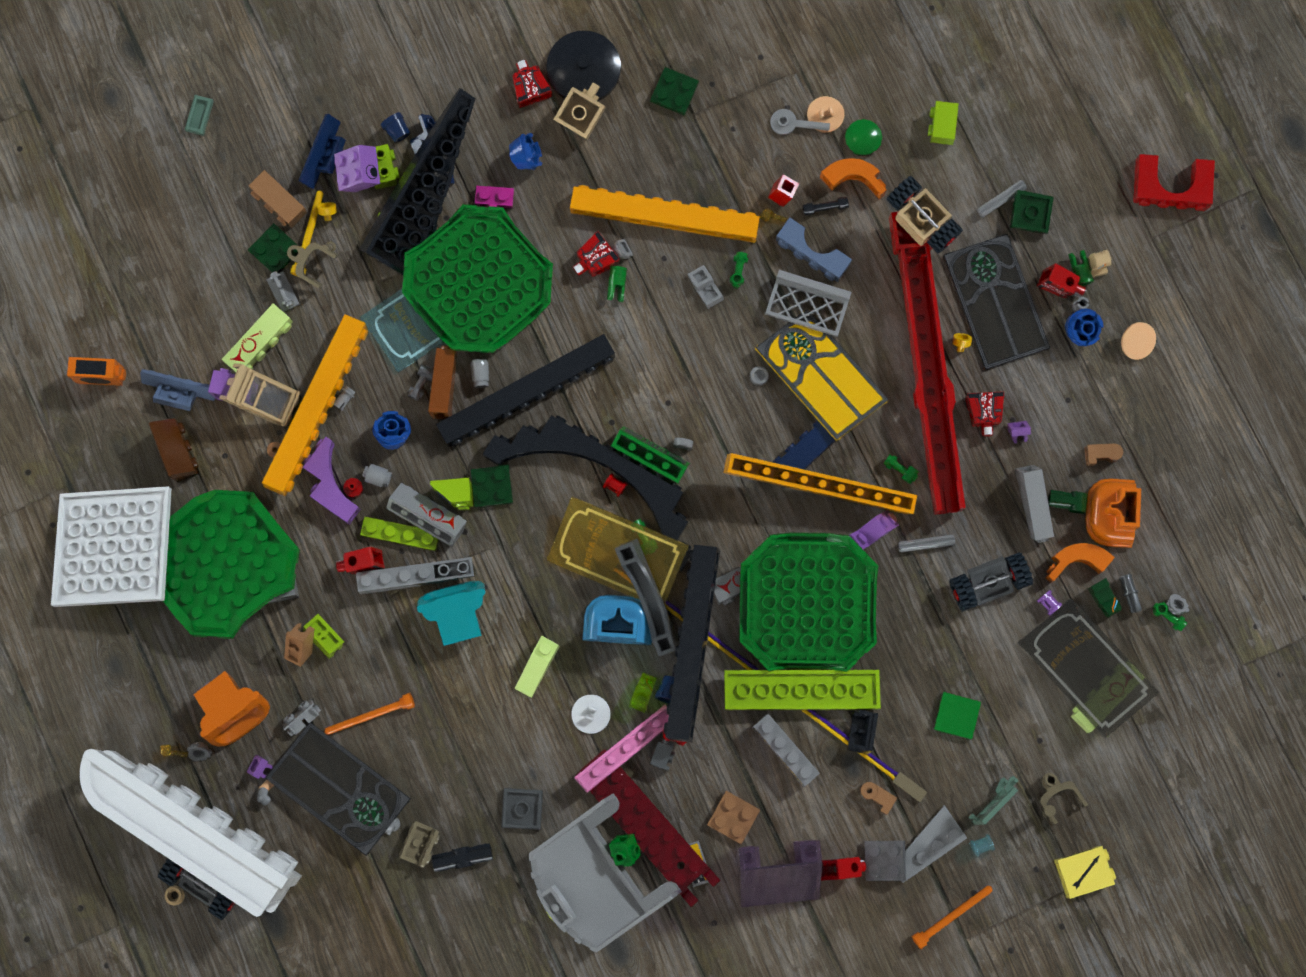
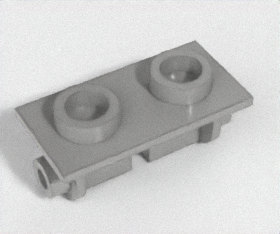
M284 271L271 273V277L266 280L281 310L285 312L299 305Z
M312 699L303 701L294 714L290 713L284 718L282 727L284 730L289 728L287 732L290 736L297 735L306 727L302 722L303 719L310 723L319 715L321 709L317 705L313 707L314 702Z

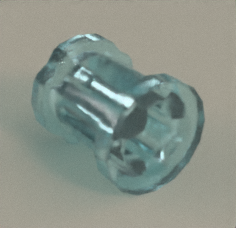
M986 834L984 838L970 841L972 851L976 857H979L981 853L995 850L989 834Z

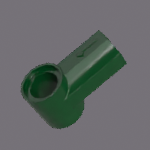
M1050 490L1048 505L1053 508L1067 509L1072 513L1084 514L1088 494L1078 491L1069 493Z

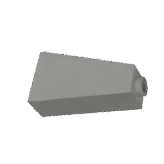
M1035 465L1015 468L1030 536L1039 543L1049 541V538L1054 537L1043 471Z

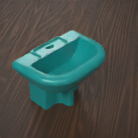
M481 581L463 582L431 591L418 599L417 611L422 613L427 620L437 622L444 646L482 636L476 609L480 608L483 603L485 585Z

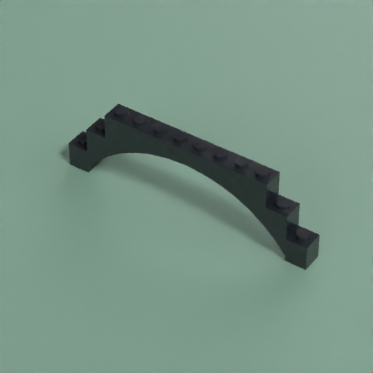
M558 415L556 417L550 416L540 434H538V430L533 426L529 425L526 427L523 425L512 444L509 443L510 440L505 436L500 435L498 437L494 435L483 456L498 466H501L503 462L533 454H565L593 461L620 476L646 502L657 521L663 539L678 545L676 550L680 551L673 569L680 573L683 571L689 561L691 546L683 541L678 543L679 538L688 525L687 517L679 512L673 513L683 496L680 486L675 483L668 484L660 474H651L646 466L640 463L638 465L634 464L629 456L617 454L615 452L616 449L608 444L604 446L598 443L600 441L598 438L591 434L588 437L582 433L583 430L576 425L569 426L566 424L567 421ZM664 543L667 556L664 564L671 567L676 553L672 552L673 546Z

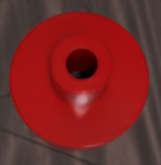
M350 478L344 483L343 490L347 496L357 498L363 492V484L356 478Z

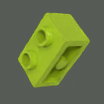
M936 101L934 107H931L929 118H933L932 125L928 127V136H931L930 143L953 145L959 103Z
M388 144L376 146L380 184L375 185V189L397 185V178H400L398 167L393 165V161L396 160L394 149L390 150Z

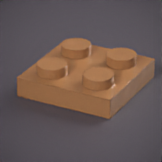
M726 791L707 825L737 843L742 844L760 809Z

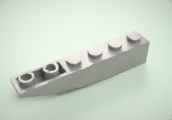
M472 557L356 573L357 587L360 595L474 577Z

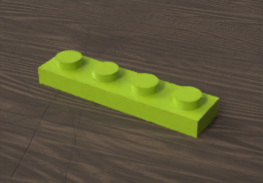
M365 516L360 534L363 537L436 551L439 540L418 527Z

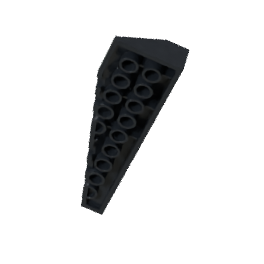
M461 88L453 96L416 152L359 249L401 275L404 274L405 252L421 244L436 231L438 226L437 221L442 213L443 201L448 193L455 169V161L459 156L461 141L464 139L466 133L464 131L467 122H469L476 99Z

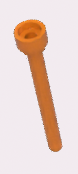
M411 693L402 695V698H399L400 701L325 728L324 732L330 735L400 708L412 709L415 707Z
M986 886L925 932L915 933L911 936L919 949H923L927 946L929 938L989 895L993 890L992 887Z

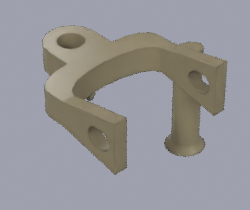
M329 241L322 246L317 242H313L306 249L299 245L290 246L287 250V255L291 260L298 263L295 270L296 275L313 286L321 288L322 283L305 275L304 267L310 254L316 249L323 251L334 259L337 258L339 254L334 252L336 250L335 243ZM294 249L298 251V255L294 254Z
M1047 773L1042 777L1041 783L1046 793L1042 795L1039 803L1043 808L1042 816L1048 817L1052 826L1058 823L1054 817L1056 809L1052 805L1047 806V802L1056 793L1071 789L1082 808L1088 805L1072 781L1060 783L1057 776L1052 773ZM1048 778L1053 780L1052 784L1047 781Z

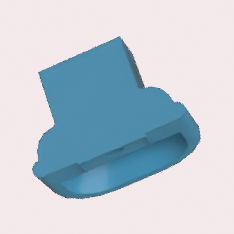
M604 595L592 600L585 611L582 640L652 645L647 618L640 599L632 596Z

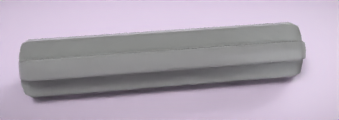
M1022 180L1018 181L977 209V213L980 217H985L1014 198L1016 190L1024 191L1027 188L1026 184Z
M954 535L900 541L898 549L900 552L953 546L955 545Z

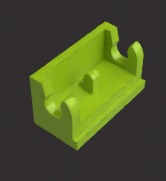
M319 614L303 626V632L309 626L315 628L313 643L328 659L333 657L338 649L342 648L344 641Z

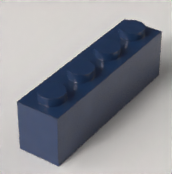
M817 420L810 432L806 430L799 437L800 441L796 445L792 443L785 450L786 454L782 458L778 456L773 463L805 470L836 440Z

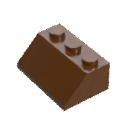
M175 418L150 422L149 426L168 476L174 481L179 482L197 475L196 468H199L196 458L191 456L192 446L188 439L185 440L183 433H186L183 423H179Z

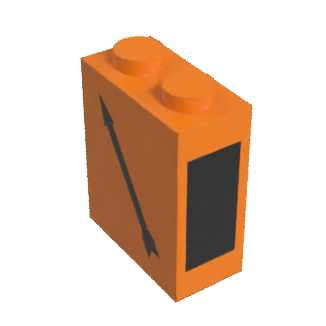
M69 357L67 376L77 384L122 386L123 380L126 379V370L115 359Z

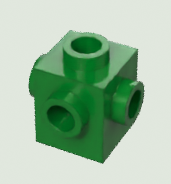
M634 834L618 835L609 843L611 857L614 860L615 866H632L641 856L640 847L637 845Z

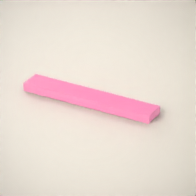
M663 705L575 776L576 781L586 793L591 791L664 731V725L666 722L668 723L669 717L667 715V705Z

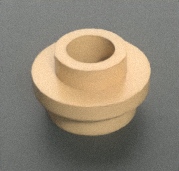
M177 885L169 887L165 892L166 902L173 906L181 904L185 898L184 890ZM173 892H177V893H178V898H177V899H173V897H172V893H173Z

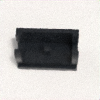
M863 710L853 712L847 750L867 755L873 751L878 713Z

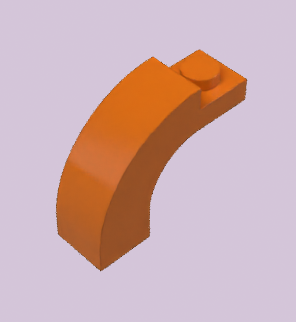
M848 158L836 161L821 171L820 178L832 191L847 180L861 181L879 200L885 195L887 190L885 183L881 179H877L880 171L874 165L860 159Z
M1088 543L1073 544L1062 549L1051 558L1057 564L1053 563L1047 569L1048 575L1045 579L1052 583L1068 564L1074 562L1084 563L1100 574L1115 557L1097 545Z

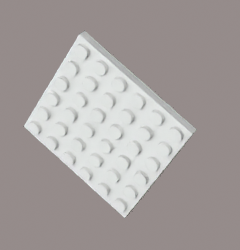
M168 486L60 494L51 606L66 607L164 601L172 489Z

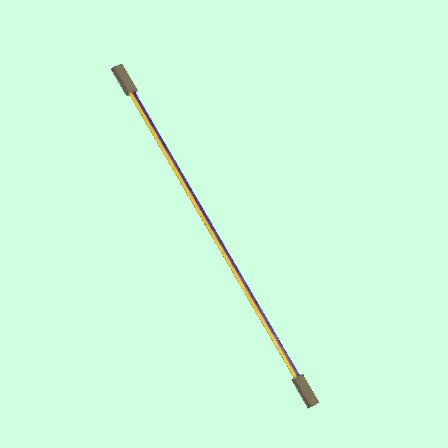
M592 544L595 547L589 545V548L594 549V551L591 550L593 552L591 553L586 549V553L593 554L592 557L611 572L616 571L632 583L625 570L619 564L620 561L597 544ZM662 597L666 610L683 622L681 610ZM708 632L707 640L746 670H759ZM801 710L848 745L849 736L814 710ZM858 753L888 775L895 785L919 803L927 794V791L903 773L895 772L873 754Z

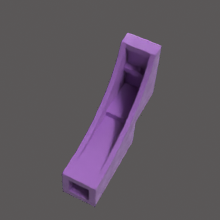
M325 437L323 440L320 439L314 453L312 455L309 454L303 462L305 464L303 468L320 480L319 484L316 483L312 487L310 497L350 525L361 509L347 499L336 484L332 471V452L335 444L332 440Z
M886 510L849 536L865 550L894 530L899 524L897 523L896 516Z

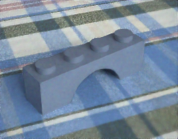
M789 218L777 234V244L785 250L787 248L791 250L796 258L809 262L808 265L814 270L818 271L819 269L825 273L824 276L827 279L838 282L850 266L852 259L837 249L826 254L814 252L805 242V227Z

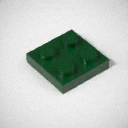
M665 67L650 102L685 116L698 87L699 80Z
M1016 190L1010 228L1048 234L1054 197Z
M273 223L248 251L271 273L275 271L280 273L291 261L287 255L288 248L297 244ZM294 249V254L297 255L298 251Z
M509 465L470 469L475 508L513 504Z

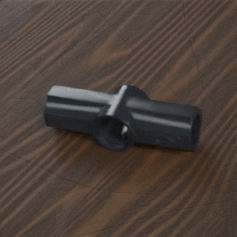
M490 843L474 847L456 848L450 852L432 855V864L435 872L451 868L459 869L473 866L475 863L493 860Z

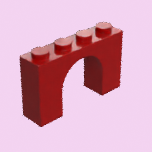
M1139 154L1135 163L1133 203H1139L1140 206L1153 204L1160 208H1167L1169 206H1176L1177 209L1195 208L1197 211H1205L1213 204L1215 160L1196 159L1191 165L1189 190L1183 193H1171L1165 190L1158 180L1159 156Z

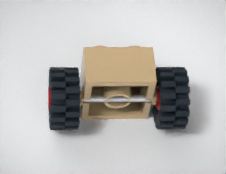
M909 176L890 193L886 200L896 211H899L895 220L920 246L927 242L939 254L961 234L963 229L951 219L952 215L926 188L919 193L922 186L912 176Z

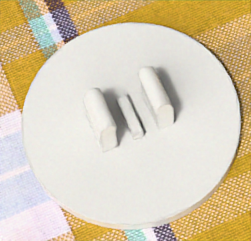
M585 695L579 698L572 708L573 723L584 733L594 734L602 731L610 720V708L607 702L597 695Z

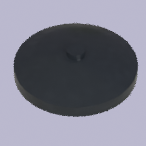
M575 31L563 36L553 45L547 58L549 82L556 93L564 99L572 87L583 92L584 89L588 91L592 83L600 86L596 93V96L599 97L597 101H600L614 90L620 78L621 62L617 49L609 39L596 32Z

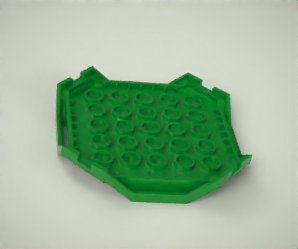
M462 204L445 224L421 244L405 252L402 294L415 312L450 349L455 351L494 353L507 345L533 323L550 305L553 263L538 252L515 226L503 207L489 206L488 208Z
M212 490L191 499L170 516L165 600L163 602L192 636L233 639L247 619L274 597L294 589L295 569L300 549L281 528L254 492Z
M833 533L770 534L741 562L740 643L768 671L786 668L849 671L865 653L877 644L876 596L878 564L849 535Z

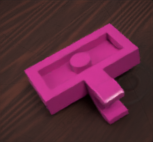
M476 185L475 205L513 208L514 188Z

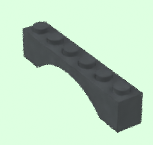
M638 539L620 544L615 548L622 568L627 573L639 596L647 618L651 639L658 656L660 657L675 651L676 646L680 642Z

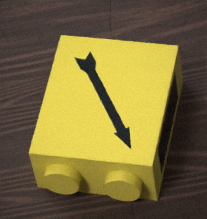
M1097 846L1054 860L1066 898L1071 899L1115 885L1116 875L1113 868L1109 867V854L1106 849H1103V846Z

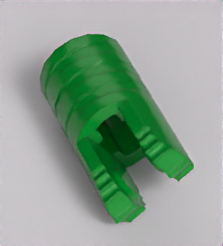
M1085 250L1080 251L1082 261L1080 265H1077L1074 253L1068 254L1073 273L1080 277L1078 284L1086 286L1093 283L1094 280Z
M621 266L610 267L607 300L612 301L615 288H618L617 301L623 303L627 268Z

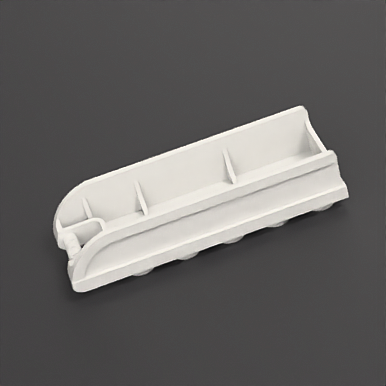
M88 749L84 752L80 765V783L86 799L94 809L256 917L261 916L265 910L269 913L274 912L290 887L295 886L302 875L294 871L298 864L297 860L281 850H278L277 853L274 851L267 853L261 849L266 841L263 837L248 828H245L244 831L241 829L234 831L228 827L233 820L230 815L215 806L212 809L208 807L201 809L196 805L201 797L186 786L180 785V787L171 785V787L165 785L164 782L168 774L150 763L147 766L142 763L135 765L116 751Z

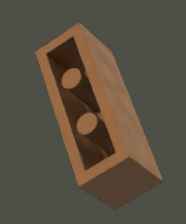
M265 170L249 185L252 191L250 194L257 201L261 199L265 203L264 208L272 214L274 212L277 214V220L283 226L288 225L292 229L307 214L306 209Z

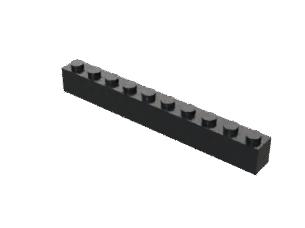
M605 334L436 425L447 446L456 447L463 442V439L477 436L483 428H492L497 424L496 421L502 418L506 420L513 416V412L527 409L533 401H542L547 397L546 394L552 391L556 393L564 388L563 385L569 382L573 384L580 380V376L585 373L587 375L592 374L597 370L598 366L602 364L606 366L614 361L613 358H615V352Z
M694 545V549L690 551L689 559L692 563L691 569L687 571L689 583L688 588L684 590L686 603L685 607H682L681 610L683 623L682 626H679L678 630L680 643L676 646L675 650L677 663L674 664L672 675L675 676L674 684L670 685L669 693L672 697L671 703L667 705L668 723L666 722L664 725V734H666V738L669 740L693 742L720 550L713 546Z

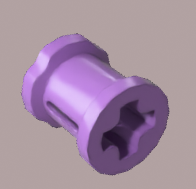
M1051 590L1037 600L1038 603H1041L1046 608L1049 616L1062 606V603H1058L1052 596Z

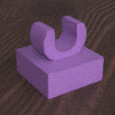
M1027 421L1007 423L1008 432L1012 436L1014 443H1017L1018 436H1022L1023 441L1027 442V435L1031 434V427Z
M255 755L247 773L259 779L261 776L265 779L267 775L263 774L264 769H273V767L267 760Z

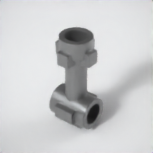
M421 365L417 373L420 377L415 387H410L408 391V396L418 401L422 397L423 393L421 390L427 380L431 381L433 378V368L428 365Z

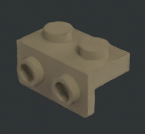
M413 820L398 857L424 868L425 864H428L432 854L430 852L433 846H436L438 843L439 831Z

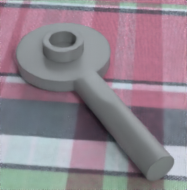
M788 109L777 110L770 120L772 130L779 135L790 134L795 127L830 130V123L796 120L794 113Z

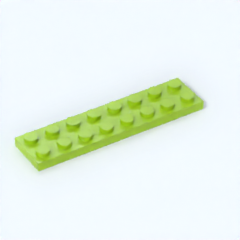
M724 670V710L881 709L879 670H849L847 672L838 670Z

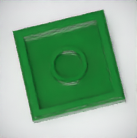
M943 692L933 730L972 740L981 702Z

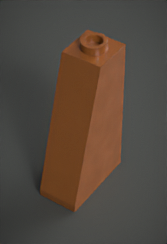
M448 346L436 348L428 410L432 419L445 420L452 415L457 352Z

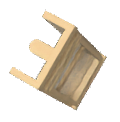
M234 363L233 367L237 369L234 378H229L227 381V385L230 386L227 395H220L219 399L277 426L286 427L292 419L294 407L299 403L300 391L275 381L243 364Z

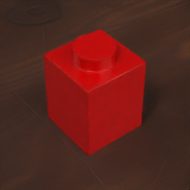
M783 174L774 183L768 198L784 207L793 199L799 183Z

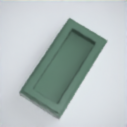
M194 95L184 129L186 132L204 136L214 103L213 99Z

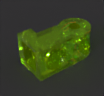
M642 673L630 700L629 707L645 713L657 680L656 677Z

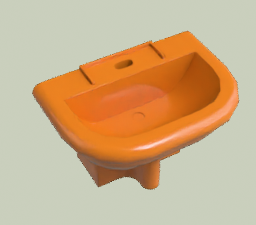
M1102 479L1093 484L1089 489L1085 524L1089 536L1096 543L1108 547L1132 548L1135 530L1140 527L1141 488L1136 487L1135 480Z
M226 671L193 694L205 712V716L200 722L202 729L200 735L216 747L230 745L258 726L266 718L270 710L268 700L258 691L253 692L247 687L240 689Z

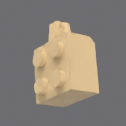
M592 83L589 90L584 89L583 92L572 87L553 120L588 140L606 108L597 102L599 97L596 96V93L600 86Z

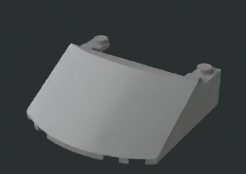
M614 793L601 800L529 853V861H531L532 868L531 877L534 879L537 888L536 893L548 915L564 933L567 932L573 937L575 942L578 944L582 943L596 953L682 892L676 883L668 881L644 897L622 865L615 866L614 860L611 857L610 847L596 828V826L618 811L619 801Z

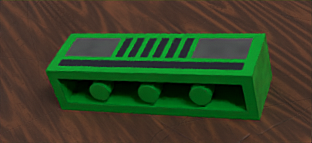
M625 426L619 430L611 445L676 483L680 482L690 464Z

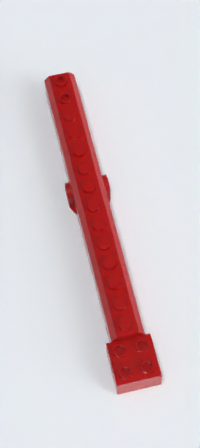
M891 212L889 225L893 254L898 255L916 382L913 399L915 409H919L933 514L957 513L963 511L966 506L952 413L956 403L954 385L948 378L930 254L932 247L927 242L920 246L895 220L898 212Z

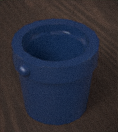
M401 112L391 115L380 124L382 129L387 132L395 143L402 141L410 135Z
M667 675L663 677L659 689L656 691L655 699L666 704L671 703L672 695H670L669 691L670 685L674 684V677Z

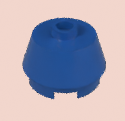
M532 133L521 134L509 145V156L517 169L535 170L536 167L542 165V162H539V157H542L541 149L538 142H533Z
M1080 309L1071 314L1065 322L1066 334L1078 346H1089L1096 343L1100 339L1101 328L1104 327L1101 317L1091 309Z
M387 411L375 420L372 431L382 447L394 450L405 444L411 433V426L408 419L398 415V412Z

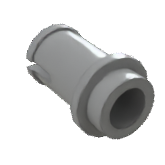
M1080 297L1072 304L1074 313L1080 309H1087L1089 300L1086 297Z
M348 386L342 388L343 391L334 403L342 411L350 399L355 397L354 394L356 393Z

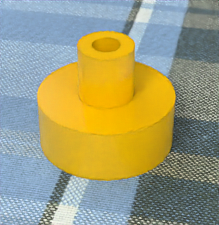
M333 202L317 205L318 214L324 216L325 221L332 220V215L337 213L336 204Z
M964 333L953 335L952 344L957 346L958 352H964L965 348L971 346L972 337Z

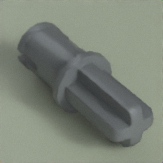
M1132 574L1119 577L1125 593L1123 596L1127 599L1130 612H1140L1142 608Z

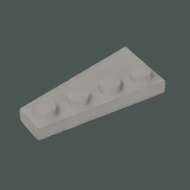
M945 805L931 819L922 832L918 834L909 847L906 848V881L967 839Z

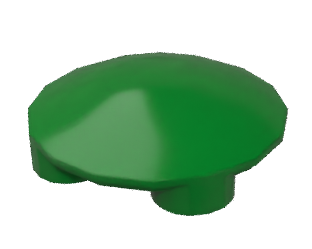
M862 119L850 124L846 130L845 140L847 146L855 155H869L877 151L881 146L882 133L877 124L870 120Z

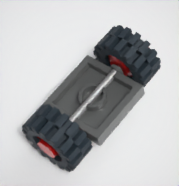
M1020 552L1005 559L1002 556L968 569V577L966 574H962L949 579L952 594L962 612L1014 592L1012 584H1014L1017 590L1033 585L1032 573L1025 557Z
M167 858L159 871L157 878L170 887L180 879L178 886L208 905V912L221 921L235 906L233 901L169 858Z

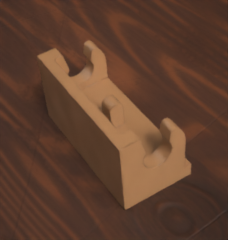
M301 623L286 633L284 659L300 667L313 652L315 628L309 626L305 632H300L298 630L301 629Z

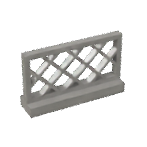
M779 270L765 315L838 337L852 292ZM778 285L787 287L789 293L780 297L777 292ZM799 291L804 292L807 299L798 303L794 294ZM791 296L795 305L786 309L782 300ZM821 297L825 305L816 308L812 299ZM809 301L814 310L804 314L800 305ZM780 302L784 309L779 313L770 311L772 305ZM835 302L843 304L842 311L834 314L830 305ZM797 307L802 316L797 319L791 318L788 311ZM828 307L832 316L823 320L818 311ZM816 313L820 322L816 324L809 323L806 317ZM834 318L837 324L836 331L828 329L825 322Z

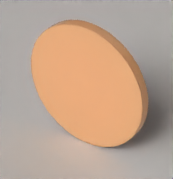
M829 96L819 97L809 105L807 119L808 121L830 123L829 131H817L822 133L833 132L843 123L844 109L835 98Z
M1144 322L1130 325L1123 333L1121 339L1122 351L1127 357L1134 360L1147 357L1155 347L1156 333L1152 326Z

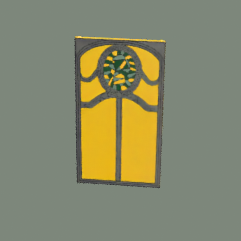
M806 309V310H804L803 312H804V314H807V313H809L810 311H809L808 309ZM813 314L806 317L811 324L819 322ZM789 322L755 348L836 441L840 440L842 436L889 401L829 334Z

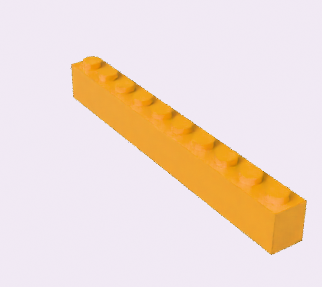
M585 185L573 187L570 213L752 243L756 242L760 216H756L752 212L742 214L734 209L724 211L719 210L715 206L705 208L700 207L701 205L696 203L687 205L682 204L678 200L668 202L663 201L659 197L645 198L641 194L631 196L626 195L622 191L612 193L604 188H597V190L589 189Z
M344 314L262 481L264 488L285 497L288 492L292 491L295 483L293 480L296 475L301 473L303 468L302 462L311 452L310 445L312 441H316L318 438V429L321 424L325 423L329 407H332L335 403V394L337 390H341L344 384L343 378L351 370V361L353 357H357L359 354V345L368 335L365 322Z
M733 453L727 454L723 473L907 515L914 514L917 495Z

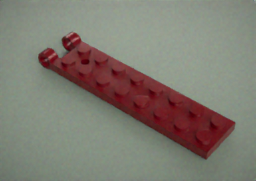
M604 749L601 753H599L592 761H590L583 769H581L576 774V776L585 768H587L590 764H592L595 760H597L600 756H602L606 752V750ZM621 767L590 791L599 802L611 794H615L619 801V809L611 816L627 834L635 835L637 845H639L641 851L668 881L678 885L682 891L680 895L690 907L694 906L698 899L687 887L701 874L713 887L721 881ZM684 862V869H678L677 864Z

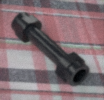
M838 197L836 201L815 205L806 203L803 205L804 216L814 215V212L839 208V210L849 208L848 198Z

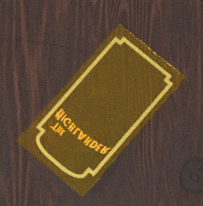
M572 496L550 553L547 556V561L640 600L615 551V548L620 544L637 538L665 605L689 545Z

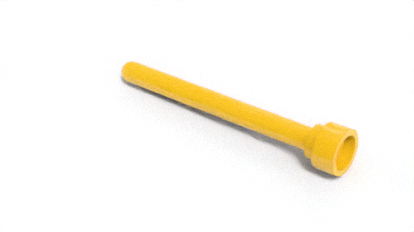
M320 190L316 192L301 247L304 249L311 242L318 217L317 205L321 204L324 194ZM296 262L292 265L290 274L297 276L295 270L298 263Z

